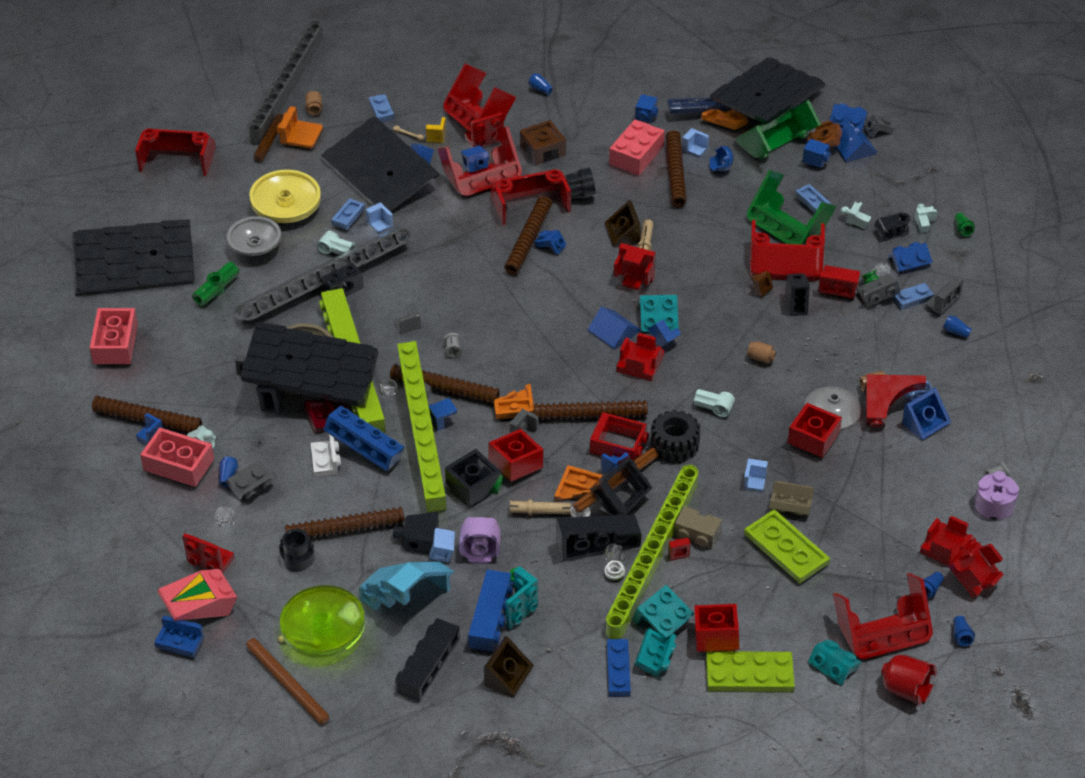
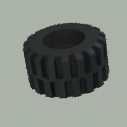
M672 410V412L665 411L664 414H659L658 418L653 420L651 425V446L658 452V457L662 456V459L665 461L668 459L670 462H674V460L682 462L683 459L688 460L690 456L696 454L700 443V424L697 423L696 418H692L690 413L685 414V411L677 412V410Z

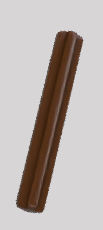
M278 113L273 119L253 155L255 161L261 162L277 135V127L283 120V114L280 115Z

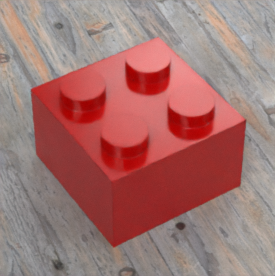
M806 403L789 427L787 443L823 458L840 434L842 417Z
M522 429L488 442V460L510 482L543 468L544 449Z
M737 604L694 605L697 652L740 650Z

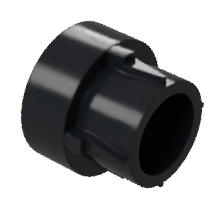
M590 167L565 175L571 190V199H587L596 196L595 183Z
M298 528L289 530L280 539V559L286 569L298 572L312 566L315 561L314 545L304 530Z

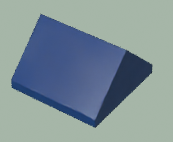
M849 122L841 128L842 136L840 143L835 148L845 162L877 154L876 149L860 129Z
M601 306L590 324L588 332L613 350H616L623 344L626 337L631 339L641 332V329L616 311Z
M936 387L905 404L902 424L920 440L951 423Z

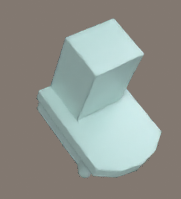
M855 202L851 209L846 206L841 208V213L848 216L846 222L849 225L854 224L866 230L871 217L859 212L862 206L861 202Z
M917 205L914 218L920 233L929 232V222L936 220L938 217V211L933 206Z
M203 425L187 435L211 443L212 448L215 446L216 436Z

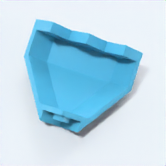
M407 562L379 568L358 587L360 601L374 610H377L381 603L390 608L395 604V600L405 606L410 601L409 590L419 580L428 579L448 592L450 590V576L455 571L441 562Z

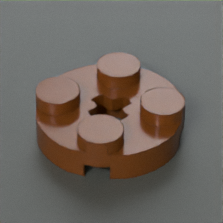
M833 121L823 122L820 126L816 127L813 133H809L808 141L813 139L829 144V148L831 146L835 147L840 143L842 129L837 122L836 124Z

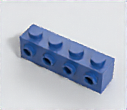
M342 406L328 415L323 429L385 471H388L399 462L404 450V446L396 440L390 438Z
M487 569L468 634L469 648L494 652L495 645L500 643L501 631L499 630L500 627L505 625L506 615H504V612L506 611V601L509 599V594L513 595L514 582L511 581V573Z

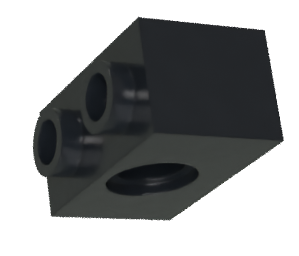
M353 262L321 277L323 292L343 288L345 297L364 289L362 272Z

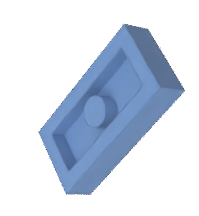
M385 94L369 97V103L375 117L381 122L394 120V113Z
M810 184L795 190V196L814 213L821 202L831 204Z
M349 198L331 219L332 225L348 230L365 210V204Z
M926 283L901 290L892 299L903 310L928 302L934 294Z

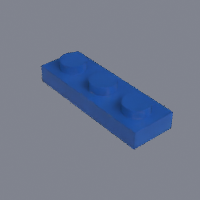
M607 639L609 697L631 696L628 639Z

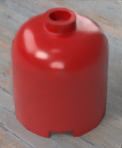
M902 654L894 656L888 663L883 665L881 670L883 684L888 692L921 706V702L925 703L930 696L934 686L930 684L932 675L936 676L937 667L934 664Z

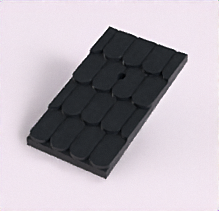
M766 58L741 76H737L729 83L722 85L710 94V99L768 125L824 88L825 82L818 77L809 76L804 71L796 70L788 64H782L777 59Z
M375 116L369 118L363 125L354 129L349 135L340 139L337 144L328 148L320 155L321 159L369 203L374 206L381 202L390 212L439 176V172Z
M190 219L141 223L132 226L103 227L102 229L77 230L73 232L72 254L75 296L193 283L195 274Z
M256 322L240 378L243 382L365 408L379 352L372 345L315 335L312 332L289 329L282 325Z

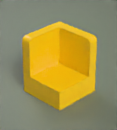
M442 117L440 125H426V142H444L446 117Z

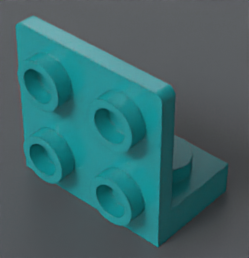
M640 295L641 332H649L648 328L661 320L665 321L670 331L676 328L679 329L677 295Z
M521 566L514 570L515 594L506 601V626L509 629L521 623L523 618L530 612H534L539 605L538 579Z
M665 585L637 607L632 620L637 625L643 620L647 621L664 639H667L672 633L688 622L694 616V612Z

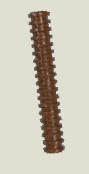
M671 130L666 133L671 204L674 207L680 208L687 203L681 134L676 130Z
M541 196L537 199L504 265L507 273L511 275L519 273L552 206V201L549 198Z
M394 364L390 370L391 380L396 379L398 382H403L401 368L398 364ZM422 370L425 388L429 387L432 390L435 388L436 391H446L449 394L452 392L453 395H463L466 398L469 396L470 399H480L482 402L486 400L487 403L492 402V404L500 396V390L497 387L494 389L493 386H482L480 383L477 385L476 382H465L463 379L460 381L459 378H449L446 375L443 377L442 374H432L429 371L426 373L425 370Z
M99 395L95 396L92 401V411L99 412L100 414L115 415V417L126 418L127 420L132 419V421L137 420L138 422L143 421L145 423L144 415L148 413L160 419L163 427L176 429L177 431L182 430L188 433L202 426V419L195 416L179 415L176 412L162 411L161 409L145 407L144 405L140 406L139 404L134 405V403L118 401L117 399L112 400L111 398Z
M631 400V402L625 401V403H622V401H619V403H616V401H613V403H610V401H607V403L595 401V403L589 402V404H586V402H583V404H580V402H577V404H574V402H571V404L559 402V404L553 403V405H550V403H547V405L535 403L534 414L541 418V420H544V418H547V420H550V418H553V420L565 418L567 420L570 417L571 419H574V417H577V419H580V417H583V419H586V417L598 419V417H601L602 412L619 417L626 416V418L632 416V418L635 416L641 417V415L647 417L648 403L646 400H643V402Z
M399 506L398 509L393 507L392 510L386 508V511L380 509V512L374 510L373 513L367 511V514L361 512V515L355 513V516L349 514L348 517L342 515V518L336 516V519L330 517L329 520L323 518V521L317 519V522L311 520L310 523L305 521L304 524L298 522V525H295V523H292L291 526L286 524L285 533L298 528L304 530L310 539L312 536L316 538V536L322 537L325 534L329 536L331 533L335 535V533L341 534V532L348 533L350 530L354 532V530L360 531V529L366 530V528L373 529L375 526L379 528V526L385 527V525L404 524V511Z

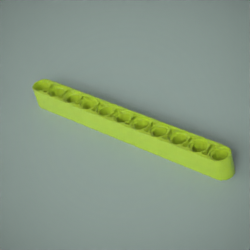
M685 465L680 470L606 617V635L611 639H620L624 636L675 533V522L684 506L688 507L696 491L698 469L693 465Z

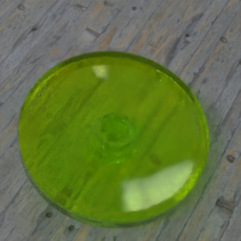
M332 585L313 586L298 592L287 601L280 615L281 634L287 645L299 654L314 658L332 657L345 652L359 640L365 626L364 609L358 598L348 590Z

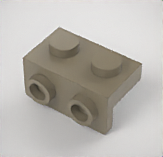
M774 481L769 508H773L778 512L790 511L796 515H809L814 488Z

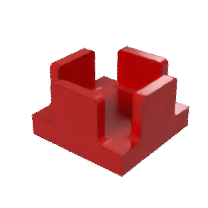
M621 243L618 256L613 265V276L617 277L618 274L625 276L622 286L636 290L640 289L643 282L645 285H648L649 282L653 283L655 279L656 252Z
M638 333L637 343L631 342L630 338L626 337L620 348V359L616 366V372L652 381L664 357L665 350H662L661 346L656 348V338L653 336Z
M950 516L948 524H945L936 518L927 530L926 540L920 548V553L948 566L966 543L971 539L976 540V538L971 534H967L969 527L967 522Z
M975 539L969 540L948 564V567L971 597H976L982 590L995 586L1004 575L995 566L996 563L1003 560L992 544L982 546Z

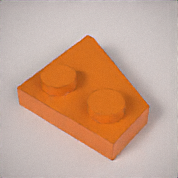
M712 109L701 115V119L734 130L748 124L749 119L734 109L728 112Z
M531 384L525 385V389L519 392L514 390L506 396L495 399L496 419L515 418L522 409L534 413Z
M567 465L554 499L561 501L582 498L591 491L590 488L603 475Z

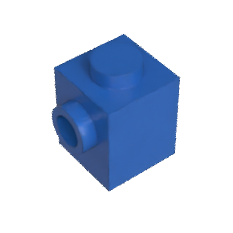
M641 94L635 106L636 120L651 123L653 118L657 117L659 109L657 107V97Z
M810 139L804 147L802 162L822 168L825 162H828L830 159V145Z
M480 145L461 151L463 167L468 172L489 167L488 160L490 158L488 151L484 150Z

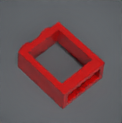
M602 412L590 438V453L601 456L606 454L609 457L615 455L620 458L626 452L631 460L634 461L642 455L643 444L648 442L647 424ZM612 431L637 438L633 449L604 441L607 432Z

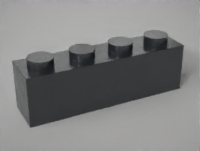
M436 618L434 623L428 626L423 640H419L416 645V651L408 657L403 671H399L396 676L397 693L421 702L459 642V626Z

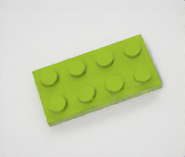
M775 509L744 529V535L799 584L830 564V557Z
M706 652L708 691L794 692L792 652Z

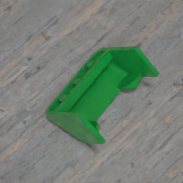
M808 100L784 113L768 125H758L735 139L738 145L754 158L759 157L761 160L769 156V151L797 137L800 140L808 136L807 132L820 126L821 123Z
M769 170L747 210V217L751 222L756 220V225L786 244L806 245L808 237L820 234L821 223H824L826 227L837 206L821 202L807 225L801 223L780 210L784 203V197L776 190L784 174Z

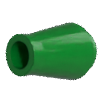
M963 213L956 214L954 219L958 233L966 237L972 235L975 231L974 222Z

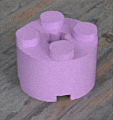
M996 471L994 474L982 477L978 483L975 496L977 511L987 518H990V516L997 517V519L1009 517L1015 509L1019 487L1013 479L1001 471Z
M468 517L465 519L460 528L459 552L462 557L464 555L471 563L485 564L491 562L493 557L499 555L501 530L497 521L494 518Z

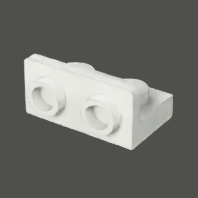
M330 434V441L311 443L314 477L337 475V466H341L340 454L336 455V452L339 451L338 440H334V437Z

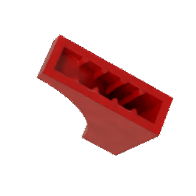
M867 374L866 425L872 427L886 425L887 414L894 402L909 392L925 390L926 376Z

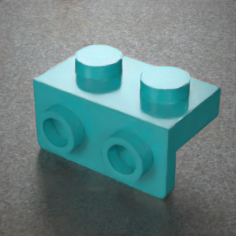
M649 628L645 632L634 665L655 677L662 671L665 672L671 663L669 657L676 648L674 643L676 635L672 633L667 639H664L659 633Z
M828 639L815 645L808 660L809 664L840 685L844 684L848 675L858 670L862 664L861 661L856 659L854 654L844 651L836 642Z

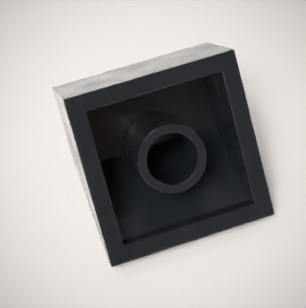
M477 449L445 467V483L469 506L485 498L501 475V471Z

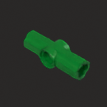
M229 262L217 272L209 273L206 278L207 281L192 294V299L197 305L202 307L214 296L222 295L225 292V286L240 273L239 268L234 263Z

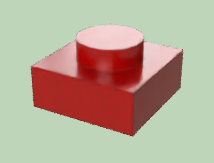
M689 538L676 539L669 542L668 556L670 561L690 557L691 543Z

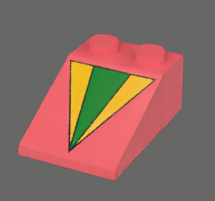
M220 569L201 570L159 588L157 591L174 621L229 616L237 599L236 594Z

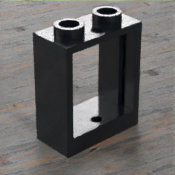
M628 456L614 464L590 490L610 516L626 515L653 487L637 468L636 463ZM619 470L636 491L624 504L607 483Z

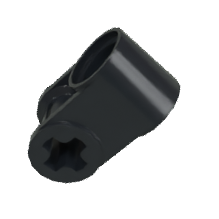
M900 212L887 217H881L876 220L874 227L885 241L905 236L909 233L908 223L910 222V216L907 213Z

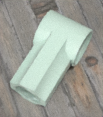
M327 231L317 243V248L323 254L333 252L341 255L355 248V243L340 239L333 231Z
M701 389L696 391L694 405L711 409L719 417H727L735 402V398L731 393L721 392L720 394H715Z

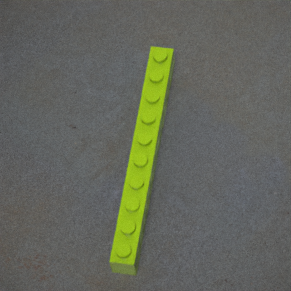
M343 288L321 292L322 300H319L320 310L325 312L323 313L324 323L328 324L327 331L334 338L360 343ZM372 381L366 407L362 408L351 405V410L353 414L365 420L376 429L386 432L384 415Z
M416 341L397 344L398 356L427 513L447 510Z

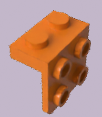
M292 106L284 113L283 120L277 127L281 144L304 148H313L323 130L321 124L298 121L297 108Z

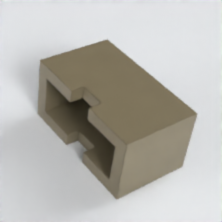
M684 506L675 522L674 536L680 539L689 538L690 542L712 549L721 533L722 519L709 514L706 517L699 515V511Z

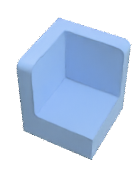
M691 128L683 136L682 151L700 158L708 150L709 135Z
M381 202L366 209L367 223L378 234L393 227L392 213Z
M748 458L743 489L763 492L767 475V461Z
M435 528L429 559L449 563L454 551L455 531Z

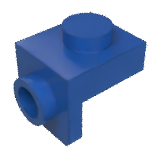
M559 230L542 231L534 242L537 248L551 247L554 254H559L566 246V242Z

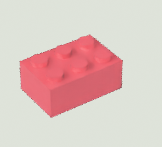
M634 119L609 148V164L640 175L664 147L665 130Z
M135 308L97 309L90 344L93 364H131L138 327Z
M160 427L140 454L144 471L194 487L198 485L214 461L211 443Z

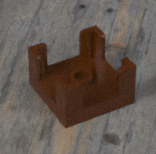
M551 120L520 130V146L523 150L526 149L527 145L532 150V162L535 166L543 163V153L558 148V157L566 155V139Z

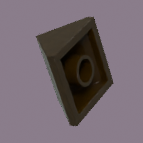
M628 200L604 222L614 247H619L621 243L633 245L640 242L641 224L632 201Z
M504 636L484 666V684L489 688L513 697L534 664L508 636Z

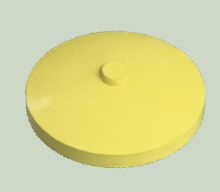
M278 170L265 174L256 180L250 189V204L254 212L258 216L269 218L276 223H292L305 219L316 211L321 201L320 187L316 180L308 174L296 170Z

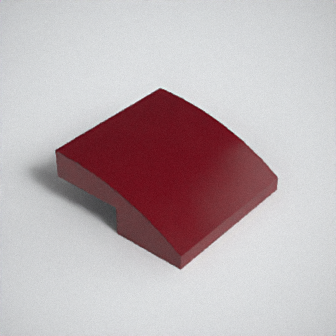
M326 399L305 401L304 409L314 433L325 432L323 429L328 415L340 406L350 411L348 404Z

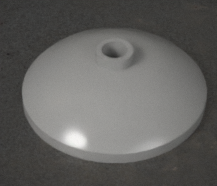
M259 216L241 219L234 223L227 232V242L230 248L245 256L266 254L273 250L281 240V230L278 224L269 218Z
M827 386L816 389L807 396L804 406L806 403H810L842 417L840 431L855 426L862 415L860 400L852 392L840 387Z

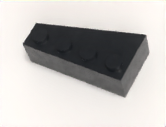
M635 515L556 517V544L562 562L641 546L642 533Z

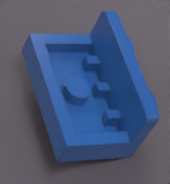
M843 103L839 105L834 104L829 121H833L834 124L837 122L841 128L849 122L863 132L868 113L861 107L852 108Z
M914 242L906 248L898 246L893 248L892 252L888 255L889 259L893 258L897 273L933 263L926 243L919 244V242Z
M163 616L161 619L163 627L154 642L155 648L194 658L204 640L202 626L196 622L174 621L173 617Z

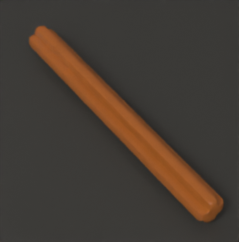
M651 448L635 459L634 462L640 470L656 459L659 454L655 448ZM618 471L607 483L614 489L624 482L626 477L621 471ZM590 491L573 504V508L577 513H580L596 502L597 498Z
M251 638L247 641V648L319 724L324 725L330 720L329 714L256 638Z

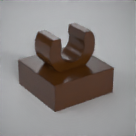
M763 271L760 275L755 274L750 278L754 284L752 288L755 289L757 296L762 297L774 288L770 272Z

